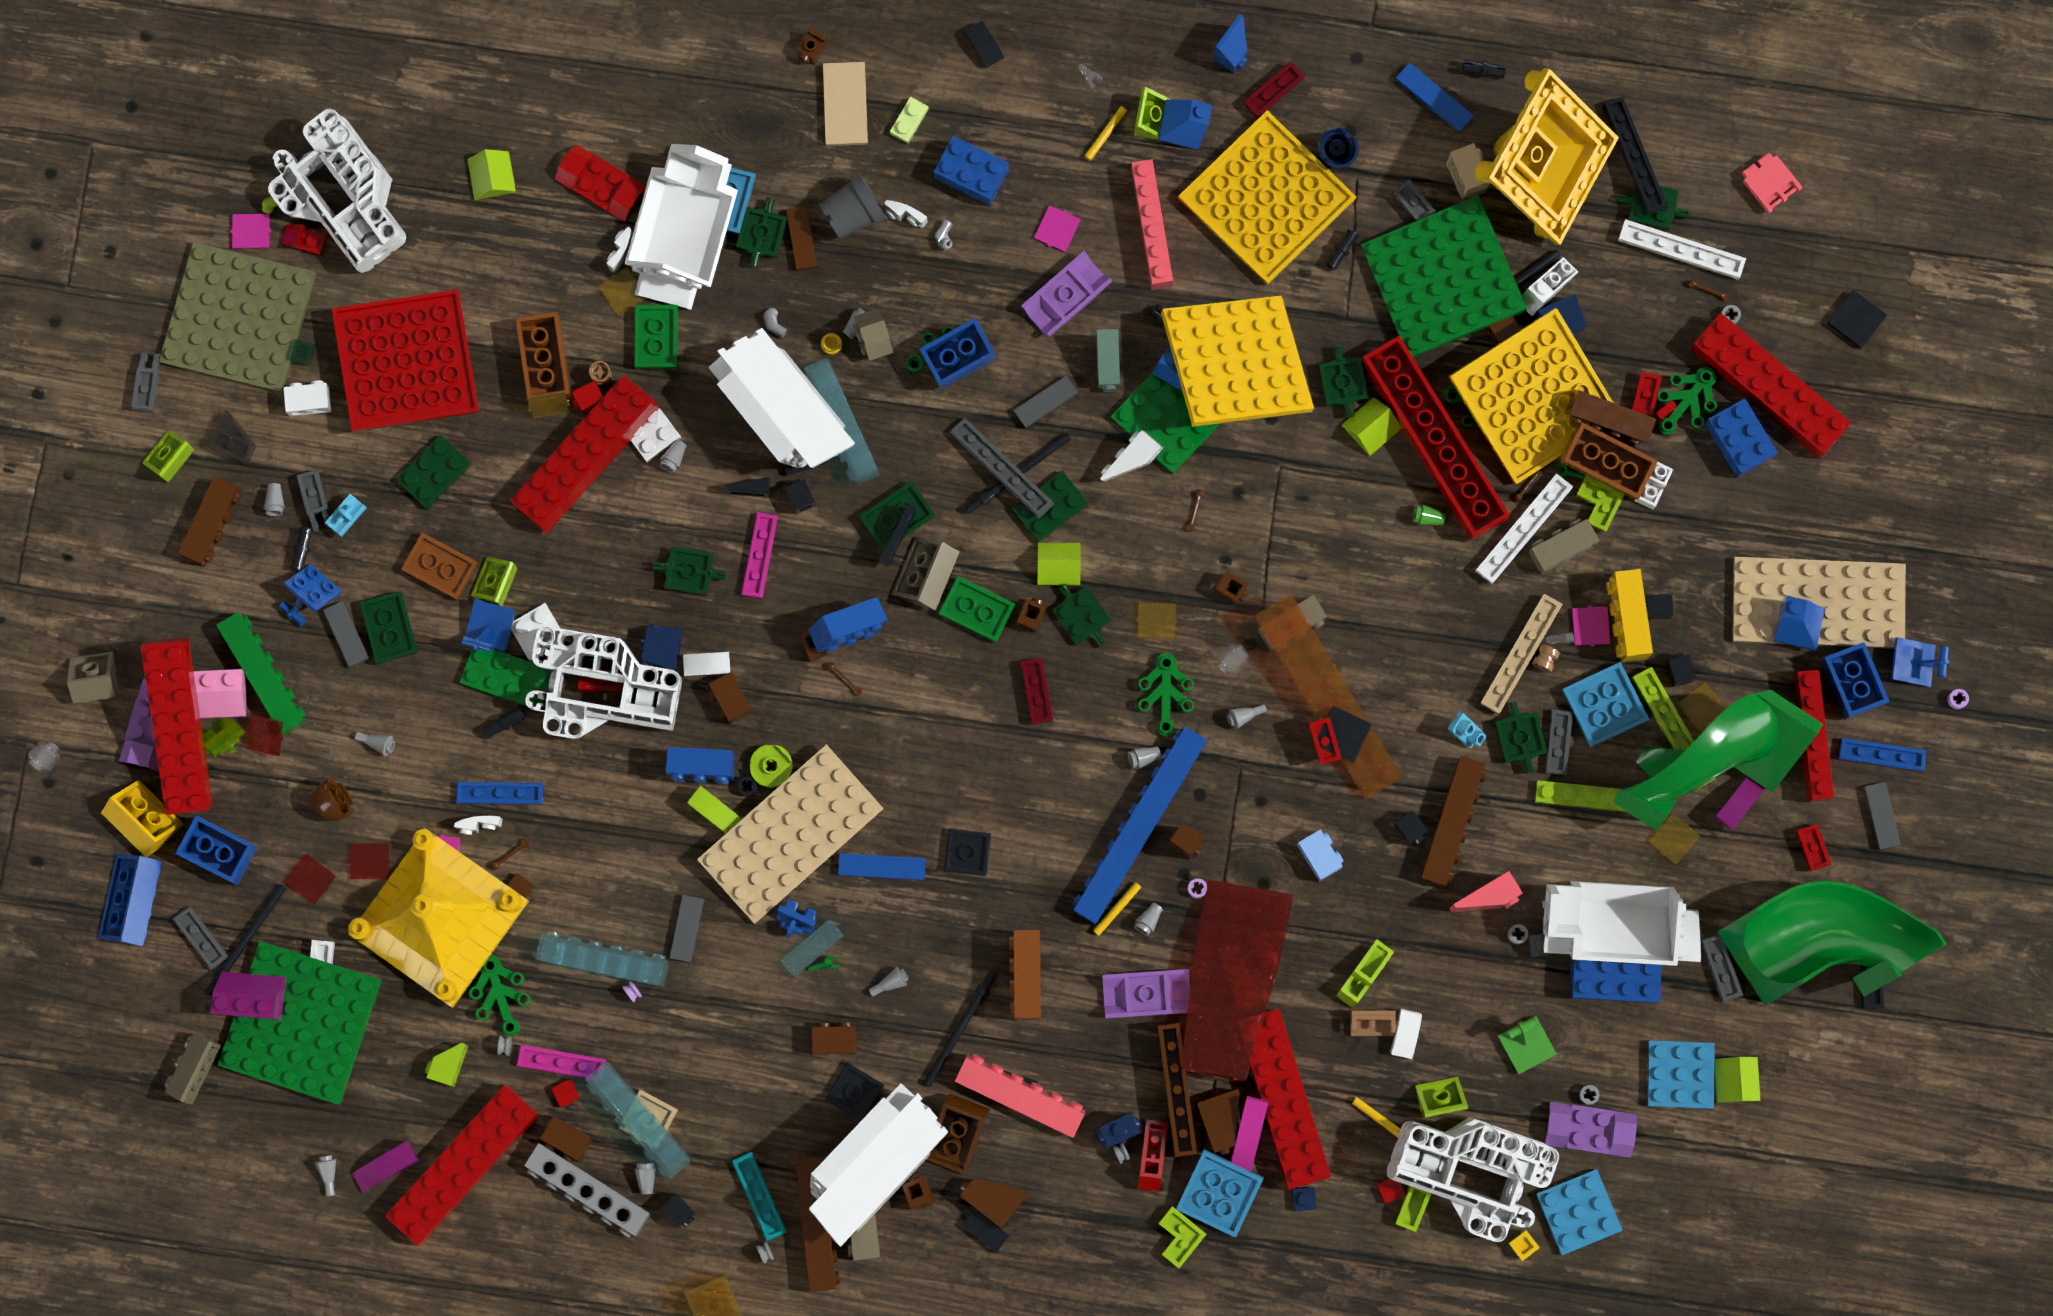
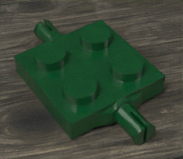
M1660 186L1668 208L1658 213L1647 216L1636 187L1631 197L1619 193L1617 200L1619 203L1629 205V221L1668 232L1673 218L1676 216L1687 219L1689 210L1677 208L1676 200L1679 190Z
M769 197L766 198L764 209L746 207L736 249L747 251L751 254L748 264L750 267L757 268L760 256L776 259L778 257L788 218L777 215L772 211L775 202L773 198H771V201Z
M1336 346L1333 347L1335 360L1330 363L1319 364L1326 407L1344 406L1346 418L1354 417L1352 404L1368 400L1369 398L1361 357L1353 359L1343 358L1342 347Z
M671 546L670 557L667 563L655 561L653 563V570L665 572V590L707 596L712 579L725 581L726 572L713 569V552Z
M1065 584L1061 585L1066 593L1061 587L1058 588L1064 600L1052 610L1076 645L1086 639L1093 638L1098 647H1102L1099 640L1103 645L1106 642L1099 632L1105 625L1111 622V619L1087 586L1071 594Z
M1514 701L1513 704L1510 702L1508 705L1511 716L1494 722L1504 763L1523 762L1525 774L1533 773L1534 769L1531 760L1537 756L1547 754L1538 713H1519L1517 701Z

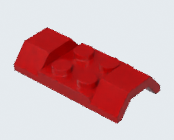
M579 145L569 150L559 165L555 176L557 182L625 223L628 220L631 209L646 190L645 185Z

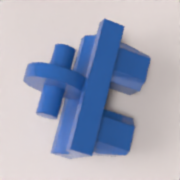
M790 899L783 906L780 905L776 920L781 921V927L788 930L786 936L789 938L793 932L801 935L803 931L811 935L815 927L817 912L806 908L803 915L796 912L798 904Z

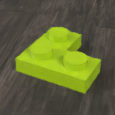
M1586 476L1576 496L1595 505L1588 521L1592 527L1606 533L1625 494Z
M1173 1206L1158 1223L1175 1237L1162 1255L1177 1268H1180L1205 1237L1206 1233Z

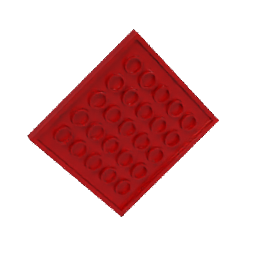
M458 289L332 308L352 432L479 413Z

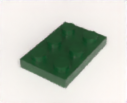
M440 435L396 480L428 510L472 464L450 442Z
M1063 470L1039 488L1054 502V505L1038 519L1023 503H1019L1012 509L1038 543L1089 505Z
M912 481L859 516L882 552L886 550L908 503L915 506L916 513L903 539L936 517Z
M402 591L360 602L377 665L418 653Z

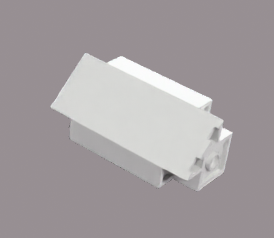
M671 144L665 168H651L625 261L626 265L632 267V271L640 273L634 295L671 305H678V307L691 310L697 289H701L702 286L711 287L738 191L726 185L732 166L728 164V158L697 145Z
M763 328L757 330L749 339L745 336L737 340L727 351L724 348L718 350L721 356L708 367L720 381L717 385L779 462L797 468L808 464L811 468H814L855 444L843 429L846 427L786 351L777 347Z
M1570 881V886L1546 884L1545 901H1542L1543 908H1545L1543 917V934H1545L1544 953L1570 954L1574 960L1675 966L1678 965V961L1701 962L1699 911L1686 909V904L1683 903L1674 887Z
M902 1084L886 1099L883 1098L811 1173L810 1188L812 1190L810 1192L817 1200L809 1210L840 1247L856 1230L859 1231L930 1156V1151L948 1133L945 1127L936 1121L937 1117L932 1110L921 1102L922 1097L919 1094L914 1096Z

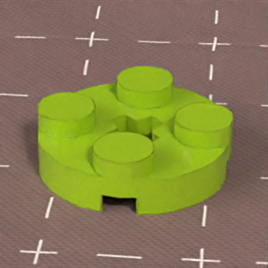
M764 745L758 748L751 757V775L761 786L768 788L779 787L792 774V758L781 746ZM768 761L771 763L775 761L777 763L775 771L766 770L768 767L766 763Z

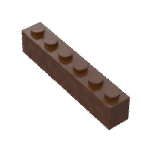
M1464 756L1459 757L1419 880L1445 888L1447 883L1451 884L1455 873L1451 871L1453 863L1457 864L1461 851H1458L1460 842H1465L1468 833L1464 829L1467 822L1471 823L1474 814L1471 807L1473 802L1477 803L1481 791L1477 789L1479 783L1484 782L1487 770L1484 769L1485 763Z
M1180 1023L1157 1026L1174 1158L1196 1155L1197 1150Z
M823 1158L795 1160L809 1291L837 1289V1284H840L839 1271H835L834 1262H838L837 1249L832 1248V1237L809 1210L817 1200L810 1192L812 1190L810 1188L811 1173L823 1162Z

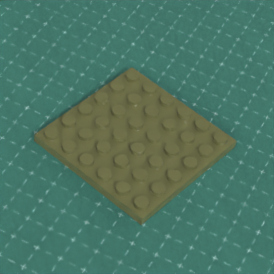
M193 242L159 359L160 364L283 393L317 273Z

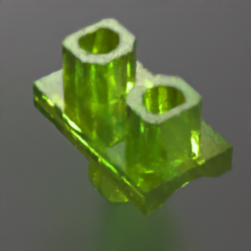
M224 718L220 721V726L223 728L220 732L216 734L213 730H209L203 735L206 742L204 743L205 747L215 757L221 752L224 754L229 749L233 753L237 751L234 745L240 741L239 738L246 732L235 720Z

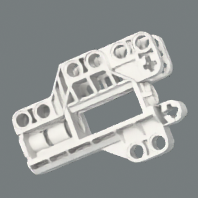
M326 109L304 126L303 134L314 150L304 154L300 162L286 150L276 151L273 159L276 168L281 174L271 181L268 191L281 210L290 217L321 222L355 269L363 273L370 271L375 264H379L392 251L401 247L406 241V234L386 208L392 183L391 176L376 156L368 149L348 120L340 116L335 110ZM328 114L335 115L325 122V118ZM314 128L316 130L310 135L312 133L310 129ZM285 157H286V162L288 163V165H284V164L282 163V162H283V159H284ZM324 164L353 201L351 205L338 215H335L308 178ZM354 171L355 174L348 178L347 175ZM280 186H284L283 193L277 195V189ZM296 202L295 210L289 211L290 204Z
M543 626L537 630L532 660L543 669L554 670L549 681V691L551 692L531 691L527 694L525 702L530 709L545 712L543 728L546 733L553 736L579 739L609 720L673 731L682 686V678L676 671L641 665L626 643L620 638ZM546 632L552 633V639L549 642L543 641V635ZM572 635L573 643L570 646H565L564 639ZM589 640H594L593 647L587 649V642ZM615 643V650L608 653V646ZM541 645H543V646H545V647H547V648H550V650H548V649H546V648H545V650L542 649V648H541ZM545 653L548 656V660L542 662L539 660V657L544 656ZM585 656L594 657L593 669L582 668ZM602 659L613 660L612 672L600 671ZM649 671L655 673V679L652 682H646L645 675ZM565 673L624 683L620 708L561 698ZM675 675L676 683L668 686L666 684L667 677ZM634 688H638L635 704H631ZM655 691L659 692L656 708L653 707ZM538 695L539 699L546 700L545 711L542 710L545 704L537 703L536 707H534L531 698H535ZM551 720L559 722L557 731L551 732L548 729V723ZM573 723L580 725V733L577 735H572L569 732V727Z
M1472 1117L1467 1118L1446 1132L1415 1121H1407L1400 1129L1398 1141L1395 1144L1390 1158L1391 1161L1387 1167V1177L1391 1180L1450 1199L1467 1231L1485 1239L1500 1242L1506 1238L1511 1224L1519 1227H1530L1533 1225L1535 1220L1534 1213L1530 1209L1516 1203L1522 1196L1523 1182L1540 1188L1547 1187L1552 1181L1559 1160V1154L1556 1149L1543 1142ZM1417 1130L1416 1135L1413 1137V1132ZM1488 1148H1489V1149H1490V1152H1489V1155H1488V1157H1487V1160H1485V1156H1486L1487 1150H1488ZM1551 1151H1552L1554 1157H1553L1552 1161L1549 1162V1159H1550V1156H1551ZM1458 1160L1507 1177L1500 1200L1450 1184ZM1517 1213L1521 1215L1525 1214L1526 1218L1521 1220L1520 1218L1516 1217ZM1478 1218V1227L1471 1229V1221ZM1498 1225L1500 1228L1499 1233L1492 1236V1227Z

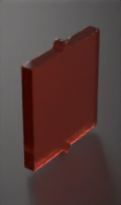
M251 713L249 729H247V748L273 756H280L281 741H283V721Z
M389 843L351 844V859L348 861L350 863V879H389V864L391 863L389 859Z
M305 854L297 866H293V871L284 883L313 904H316L323 893L328 891L327 888L336 875Z

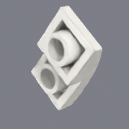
M886 200L884 203L885 213L893 220L898 219L901 222L907 216L906 219L910 224L915 227L918 225L921 228L928 223L927 217L908 205Z
M629 227L625 231L621 230L616 235L614 243L619 250H614L607 258V266L613 273L617 272L627 257L633 236L632 230Z
M1657 462L1640 498L1634 501L1654 510L1673 469Z
M729 652L683 654L684 676L730 673Z
M476 816L455 822L454 827L459 830L460 834L472 835V832H479L480 824L483 829L495 830V827L501 828L503 819L498 816Z
M1400 1009L1396 1022V1033L1390 1050L1392 1055L1412 1059L1421 1024V1013Z

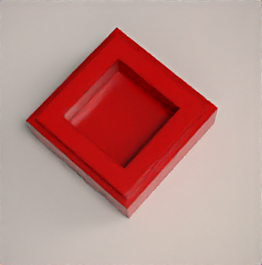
M1673 400L1656 412L1653 418L1656 419L1657 423H1660L1661 420L1674 412L1677 405Z
M572 1079L551 1088L560 1108L581 1099Z
M1390 1178L1376 1184L1385 1204L1406 1195L1401 1183Z

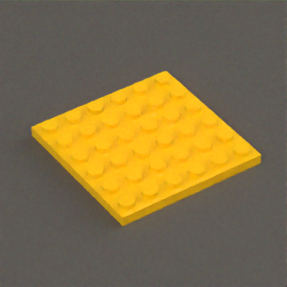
M1268 110L1178 196V199L1267 285L1357 198Z
M1282 296L1166 308L1162 310V319L1192 427L1313 411L1314 406Z
M1557 308L1544 314L1449 376L1513 484H1518L1562 455L1577 425L1576 422L1569 420L1570 416L1564 414L1573 390H1580L1613 402Z

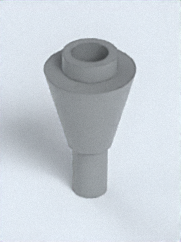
M1264 704L1253 708L1229 709L1227 720L1231 727L1234 726L1235 729H1238L1256 715L1267 712Z
M357 732L355 735V740L366 743L384 756L392 753L395 748L393 736L366 735Z
M896 967L881 983L870 988L869 991L872 996H875L883 991L907 986L908 976L904 969L900 970Z
M332 1155L319 1156V1160L315 1161L322 1181L325 1184L326 1196L335 1195L333 1181L337 1158H332Z

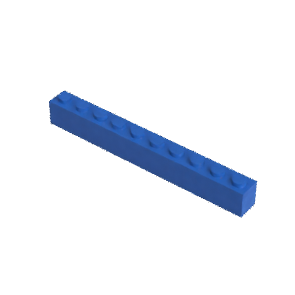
M1187 727L1183 731H1177L1172 740L1176 743L1172 749H1166L1161 758L1164 760L1162 766H1156L1150 776L1153 778L1149 786L1145 784L1139 794L1142 797L1138 804L1134 802L1128 812L1131 815L1127 822L1123 821L1117 830L1120 835L1116 841L1113 839L1110 841L1106 848V851L1109 853L1105 859H1099L1095 866V869L1098 871L1094 877L1089 876L1083 886L1086 888L1082 896L1078 894L1072 904L1075 907L1074 913L1094 925L1097 924L1207 743V739Z

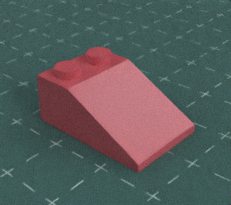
M1510 871L1456 902L1449 909L1451 912L1500 909L1503 906L1508 909L1520 901L1519 896L1523 893Z

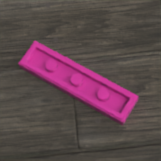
M760 512L756 514L741 596L763 599L778 521L777 515Z
M520 1045L516 1066L603 1081L607 1060Z
M1247 1096L1231 1162L1252 1171L1268 1101Z

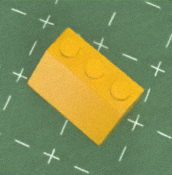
M140 780L110 797L101 812L145 857L159 850L183 826V823L174 814L166 815L164 804Z

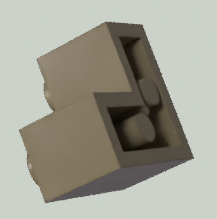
M878 308L854 316L856 323L852 324L859 342H862L859 344L863 356L867 355L869 361L894 353L884 319Z

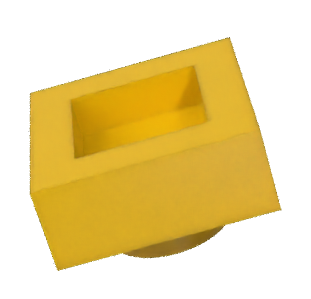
M1527 1230L1508 1243L1521 1261L1540 1248Z

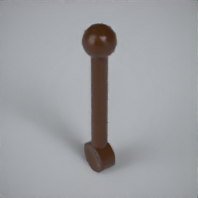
M1695 280L1688 282L1689 287H1696L1721 297L1724 302L1730 299L1729 293L1722 294L1696 283Z
M1544 467L1534 473L1519 494L1514 495L1515 501L1519 502L1522 500V495L1538 475L1543 474Z
M1201 489L1195 492L1197 497L1190 522L1186 526L1188 532L1194 531L1193 524L1200 498L1204 495Z
M828 663V670L836 673L853 690L854 695H861L862 689L860 687H855L835 668L834 663Z
M522 839L520 845H518L516 848H514L512 851H510L508 854L502 857L499 861L492 862V869L497 870L500 867V864H502L504 861H506L508 858L514 855L521 848L528 847L529 841L527 839Z

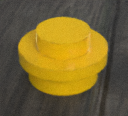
M834 333L826 334L821 340L822 350L830 355L838 353L842 348L841 338Z

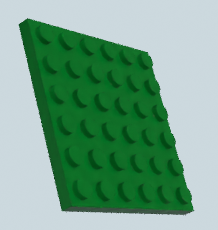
M1479 195L1361 244L1396 330L1413 358L1527 311L1525 302Z
M260 941L249 974L286 977L282 1020L234 1017L218 1066L341 1105L382 980Z

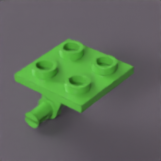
M1537 1016L1525 1022L1520 1021L1514 1028L1498 1035L1518 1075L1557 1054Z

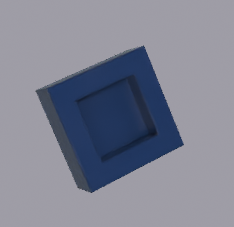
M1315 1188L1293 1189L1294 1211L1316 1210Z

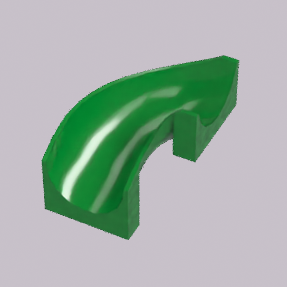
M1772 690L1747 695L1726 708L1686 750L1662 747L1643 750L1636 763L1645 770L1650 778L1620 790L1613 803L1657 831L1678 798L1693 792L1732 767H1735L1773 793L1816 737L1822 723Z
M1834 881L1809 882L1790 888L1717 932L1764 1005L1802 985L1826 968L1847 963L1867 967L1852 978L1865 997L1902 976L1900 973L1947 944L1939 931L1897 905L1865 889Z

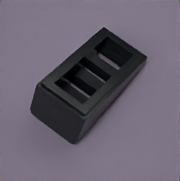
M770 477L726 485L728 495L770 497Z

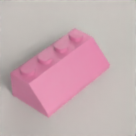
M242 669L194 671L200 719L246 717V674Z

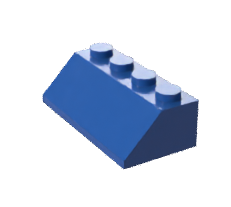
M116 854L98 939L143 946L147 937L146 930L152 914L151 907L153 898L156 895V885L161 873L160 866L162 861L142 856Z

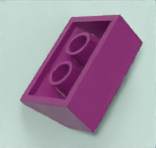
M222 972L213 990L210 1014L281 1021L286 977Z

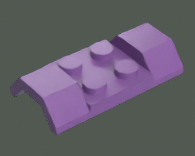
M1083 251L1022 304L1021 307L1041 332L1050 337L1094 300L1100 292L1112 283V280L1105 276L1092 263L1087 253Z
M143 679L124 738L125 742L119 761L159 771L146 679Z
M1189 969L1102 975L1105 1019L1192 1013Z
M1549 1102L1548 1127L1544 1144L1559 1148L1631 1158L1637 1128L1636 1114Z

